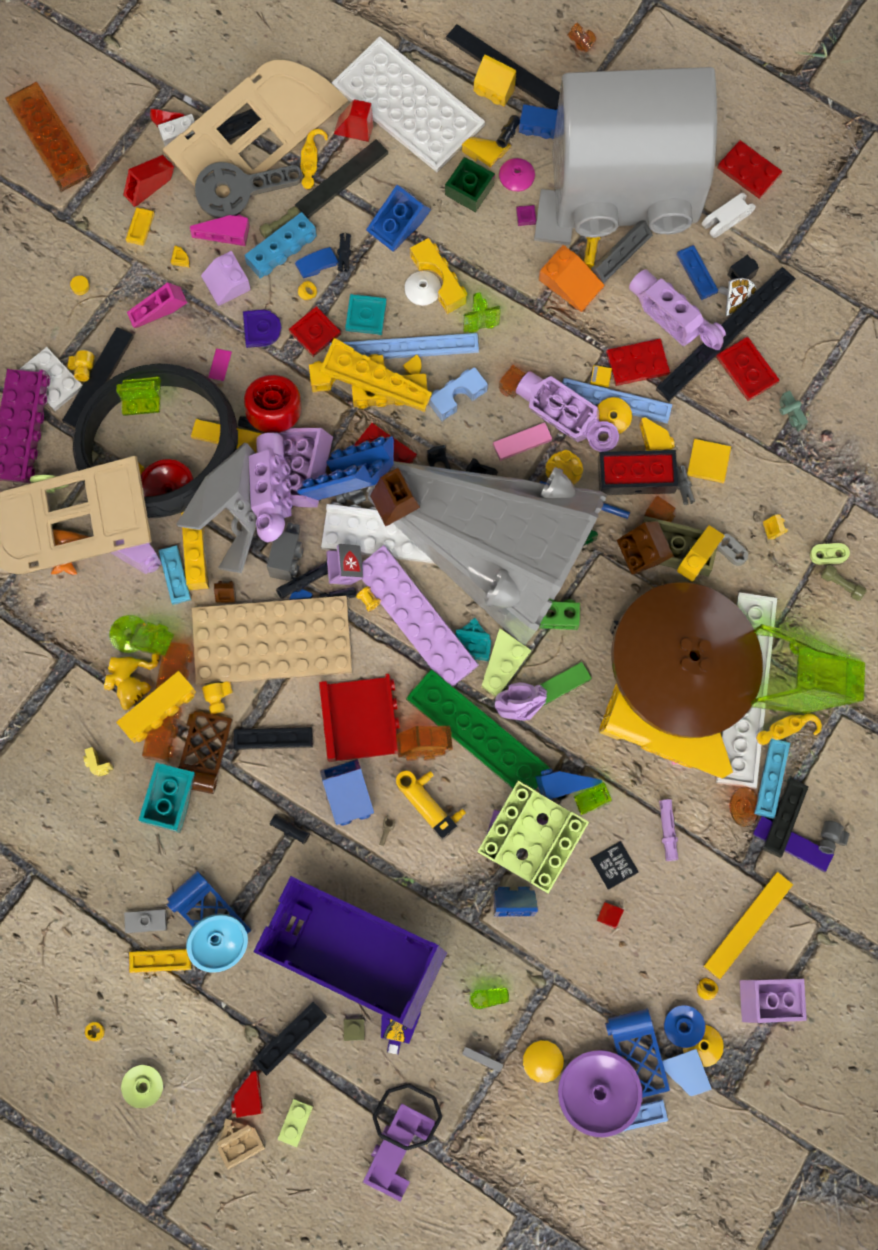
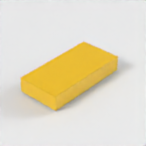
M136 207L126 236V242L141 246L145 245L155 215L154 211Z

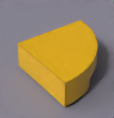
M174 245L171 264L190 268V261L186 252L181 247Z
M415 355L403 365L404 370L409 375L420 374L422 365L418 355Z

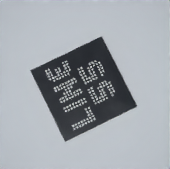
M621 841L590 858L608 890L639 873Z

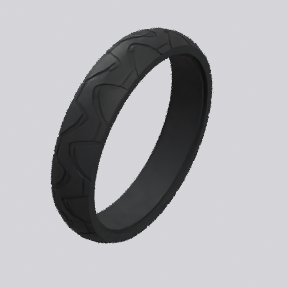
M173 364L142 365L126 370L124 373H120L108 380L96 390L85 404L78 418L73 436V456L76 468L80 471L94 467L92 459L93 442L105 416L118 403L134 393L154 387H179L201 395L214 406L220 419V437L212 459L195 479L183 487L166 494L144 497L148 518H161L184 512L204 478L236 451L238 445L237 420L231 403L213 381L193 369Z

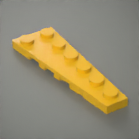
M335 338L320 368L321 374L423 412L426 411L432 397V393L410 380H406L398 373H393L386 369L384 365L377 364L370 360L368 356L356 352L352 347Z

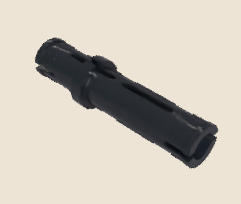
M327 562L297 578H291L289 582L276 588L278 596L283 599L294 592L301 591V588L327 575Z

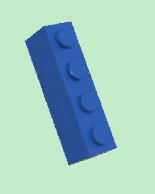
M523 104L519 133L526 136L534 135L544 139H554L558 110Z

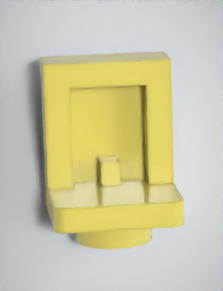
M93 747L85 749L86 755L83 758L86 767L90 768L91 773L97 776H104L109 774L110 770H113V766L110 763L100 765L97 751Z

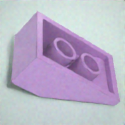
M804 979L740 980L742 1022L807 1021Z

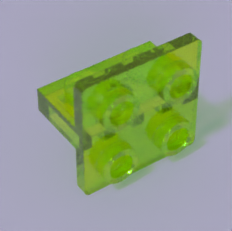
M481 292L474 293L473 312L463 314L464 333H474L483 328L492 329L500 323V306L488 308L485 298L482 299Z
M159 377L123 380L122 384H117L116 391L122 400L123 416L160 412L161 380Z

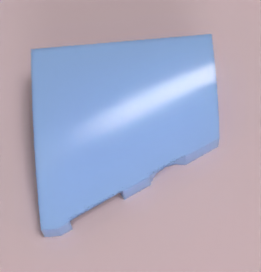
M697 1049L662 1061L665 1072L689 1096L712 1090Z

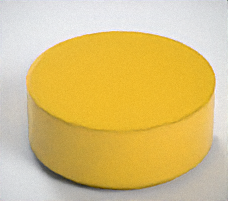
M75 276L70 282V287L76 295H84L89 291L90 285L84 276Z

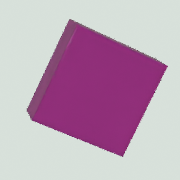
M534 205L516 207L518 226L536 225Z

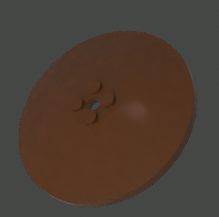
M686 582L670 583L653 588L637 598L625 610L614 632L611 661L617 686L629 707L643 721L661 732L681 738H703L718 734L741 720L756 700L763 675L762 652L756 632L738 606L723 594L711 588ZM691 651L697 654V661H693L690 658L689 654Z

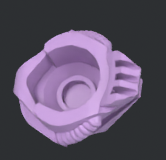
M521 682L509 685L508 690L496 696L495 708L500 717L520 721L530 720L546 703L547 690L541 685L534 687L533 685Z

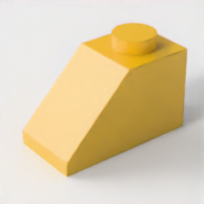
M646 417L641 418L639 426L646 451L672 450L674 448L673 437L669 436L668 430Z

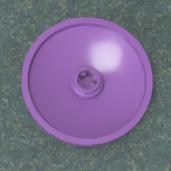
M601 1050L586 1052L571 1061L564 1070L558 1088L559 1104L568 1122L578 1131L593 1137H610L627 1129L637 1117L642 1103L641 1082L634 1068L621 1056Z

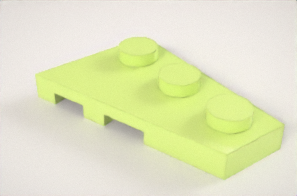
M499 629L482 683V688L495 697L504 690L531 653L529 648L502 629Z

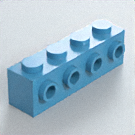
M301 212L244 255L246 264L260 279L263 276L269 275L276 266L285 263L288 257L292 254H297L301 247L315 239L317 236L315 226Z

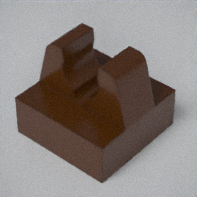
M222 581L214 583L216 603H235L233 581H229V583H222Z

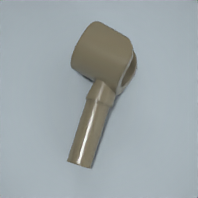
M387 817L383 821L384 831L379 843L381 846H384L389 832L395 827V820L391 826L386 825Z

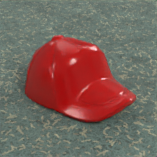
M150 109V118L157 127L160 124L186 116L177 112Z

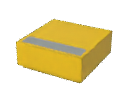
M593 365L590 384L609 388L612 368Z

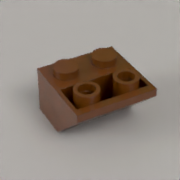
M399 468L381 476L370 495L385 526L420 508Z
M658 521L644 522L617 539L631 575L660 565L673 557Z

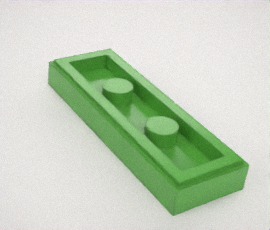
M582 662L540 684L547 690V698L544 705L592 679Z

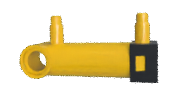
M410 771L400 772L396 778L398 790L404 794L431 826L435 834L443 841L457 829L455 823L466 812L464 809H461L453 816H447L423 787L434 776L431 771L424 774L418 780ZM405 777L410 778L412 781L407 787L400 783Z

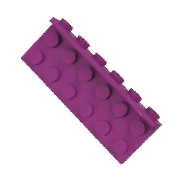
M7 369L0 406V481L31 484L30 478L35 475L34 462L38 457L37 444L41 439L40 427L44 421L43 409L44 405L47 404L46 391L47 387L50 386V376L45 370L40 369L39 372Z

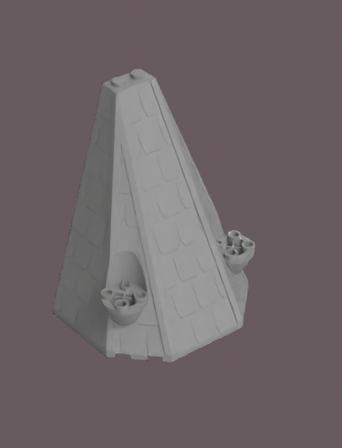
M394 461V465L387 473L399 468L420 508L393 524L514 639L525 646L537 631L543 617L552 604V601L548 599L554 600L599 516L598 513L603 507L607 494L597 490L574 487L571 480L562 473L563 470L556 467L551 473L547 484H541L522 479ZM376 485L369 486L368 489H367V492L369 493V494H368V500H369L373 505H374V503H373V501H372L370 495H371V493H372V491H373V489L375 488Z

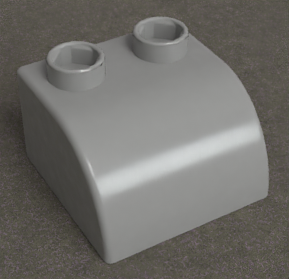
M714 68L572 72L563 74L552 148L556 214L559 227H572L581 236L596 238L613 233L618 226H635L639 221L644 220L653 232L669 235L688 229L692 223H697L700 220L711 186L716 157L717 92Z

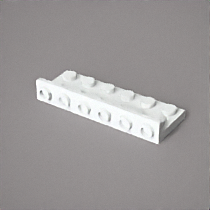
M340 503L326 505L327 512L321 545L322 550L337 551L338 544L359 545L362 555L371 556L384 545L395 559L434 563L393 523L385 526L376 507L364 509L358 505L348 507Z

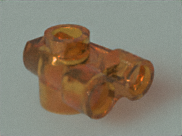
M578 22L572 26L571 31L567 34L575 42L577 49L580 51L584 50L586 53L591 50L596 42L595 34L591 30L584 31Z

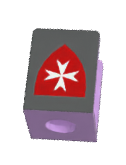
M338 544L337 551L329 550L326 552L330 584L352 585L363 578L361 547L359 545Z

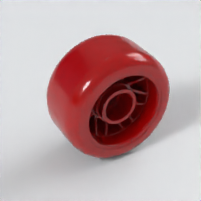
M266 375L257 378L248 386L244 394L246 417L254 428L265 433H281L292 428L299 420L302 409L301 395L298 387L290 379L280 375Z

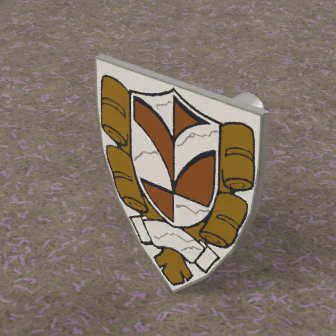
M736 278L729 281L728 288L720 286L719 293L727 296L725 316L736 312L757 291V287L752 281L745 278Z

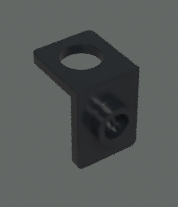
M445 445L435 446L427 450V461L430 467H434L437 462H443L446 466L445 469H451L446 457Z

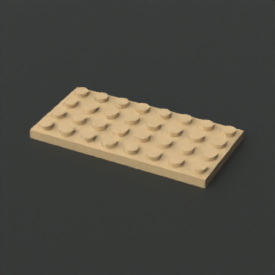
M347 596L192 608L196 685L223 683L226 681L232 683L352 673Z

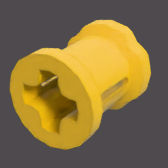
M369 586L362 589L356 595L365 604L368 612L375 609L381 602L371 592Z

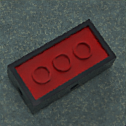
M676 450L599 452L597 459L599 491L607 495L675 494L678 488Z

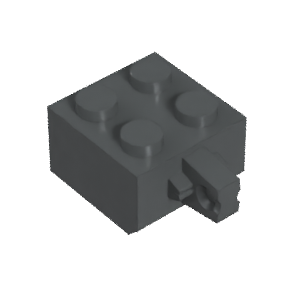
M288 523L285 532H282L273 541L266 566L271 578L290 581L294 576L297 577L299 572L298 558L302 559L304 551L299 538L300 525Z

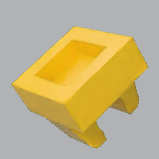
M781 514L774 515L763 521L768 540L775 539L788 532V528L784 527L783 522H785V519L781 517Z

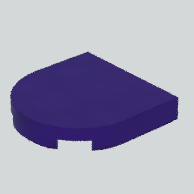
M269 310L243 311L246 348L269 346L279 339L282 327L280 319Z

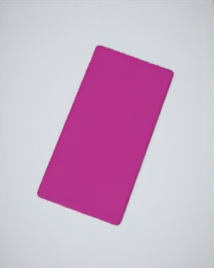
M216 349L208 378L224 381L231 351Z

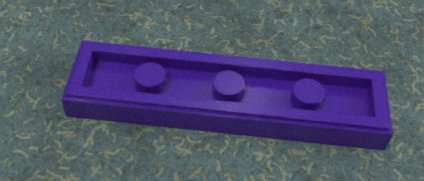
M761 816L752 835L765 841L772 821ZM791 832L784 851L822 872L827 871L834 854L821 852L818 845Z

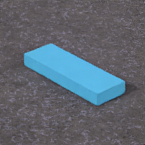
M175 545L158 550L172 605L190 601L191 597L186 585V577L178 546Z

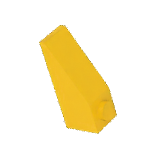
M708 525L678 567L677 572L693 582L725 535Z

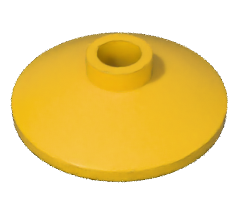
M611 397L599 403L597 406L599 422L607 421L612 423L617 428L619 434L629 427L632 420V411L624 400ZM611 412H615L617 414V417L615 419H612L610 417Z
M705 1025V1033L702 1040L695 1046L682 1049L683 1053L697 1049L703 1067H708L715 1064L721 1058L724 1045L718 1031L711 1026ZM702 1042L707 1043L708 1047L706 1050L701 1048Z

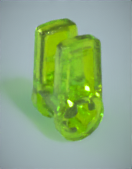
M508 989L477 990L470 996V1005L474 1009L480 1010L508 1003ZM477 994H480V997H484L481 1006L477 1002L474 1003Z

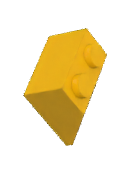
M484 55L474 79L473 91L481 97L484 96L490 99L494 104L505 107L515 91L516 70Z

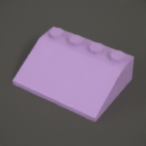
M290 428L284 432L276 433L283 437L284 458L291 469L289 475L292 506L317 507L319 500L300 495L297 490L303 485L302 482L311 477L315 479L325 474L326 461L329 457L333 437L322 428Z

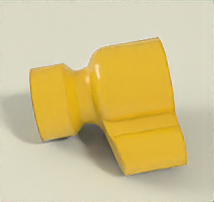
M80 350L77 351L76 356L69 357L67 368L75 370L74 378L82 382L89 380V371L93 368L95 356L93 353Z
M230 682L213 683L202 687L204 699L210 703V714L225 711V705L221 702V699L233 693Z

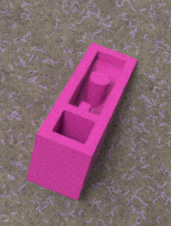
M229 215L190 226L192 238L246 246L250 225L248 218L242 215Z
M166 283L130 309L127 314L133 328H138L174 313L184 306L187 301L181 287Z

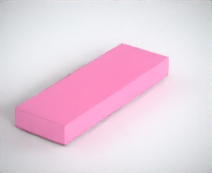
M542 423L495 441L493 446L499 460L502 461L551 442L552 437L546 424Z

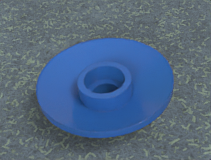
M686 1005L677 1006L667 1014L664 1021V1031L671 1043L678 1047L689 1048L702 1040L705 1033V1021L701 1013L695 1008ZM683 1022L687 1025L685 1031L680 1029V1024Z

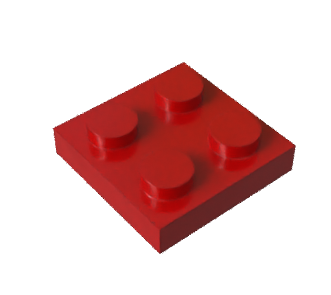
M317 306L289 328V333L312 357H315L327 347L334 338L336 339L341 335V331Z

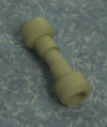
M293 206L279 220L261 225L259 228L261 235L265 239L301 212L297 207Z
M827 565L821 574V578L827 582L832 581L837 585L839 584L851 593L853 599L860 601L867 592L866 588L860 584L856 586L852 582H848L843 576L836 573V568Z

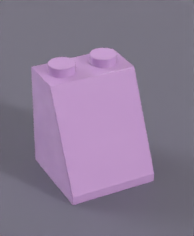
M124 539L115 541L116 546L124 544ZM149 543L111 552V554L144 574L156 571L159 565L162 564Z

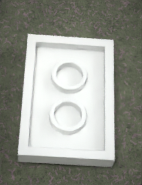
M47 347L19 369L39 372L42 369L49 374L50 386L47 387L46 391L47 403L54 411L58 410L75 396L82 387V384L74 378L73 374Z

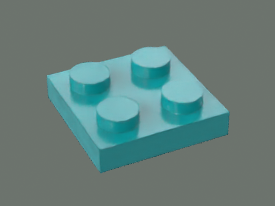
M350 294L345 331L382 335L387 298Z

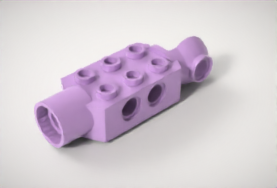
M265 433L259 435L256 439L257 453L249 456L251 509L257 517L256 530L258 536L265 542H272L282 534L285 526L284 518L292 516L289 475L291 469L284 458L283 437L276 433Z

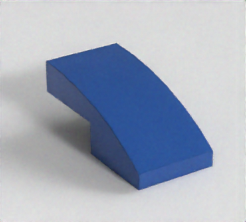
M328 247L299 259L295 262V265L302 277L307 278L318 275L323 269L337 266L338 260L332 249Z

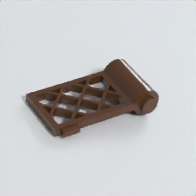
M198 711L189 714L186 724L189 726V731L178 768L195 773L191 790L209 794L215 793L233 719ZM197 717L206 718L209 724L198 729L196 726ZM218 722L227 723L226 729L219 734L213 726ZM211 727L216 735L206 741L201 733ZM199 734L204 743L193 748L191 739ZM218 738L221 742V748L213 752L208 744ZM207 746L211 754L200 759L196 751ZM193 753L199 760L193 765L185 764L186 758ZM212 757L217 762L215 770L207 769L203 763Z

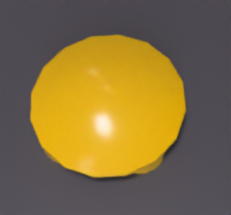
M569 450L553 454L546 463L548 479L555 467L561 468L563 470L562 473L571 480L573 485L581 479L583 474V464L580 458Z
M540 1040L532 1043L523 1055L525 1072L531 1079L537 1082L547 1083L553 1081L560 1075L563 1069L564 1058L562 1052L550 1041Z

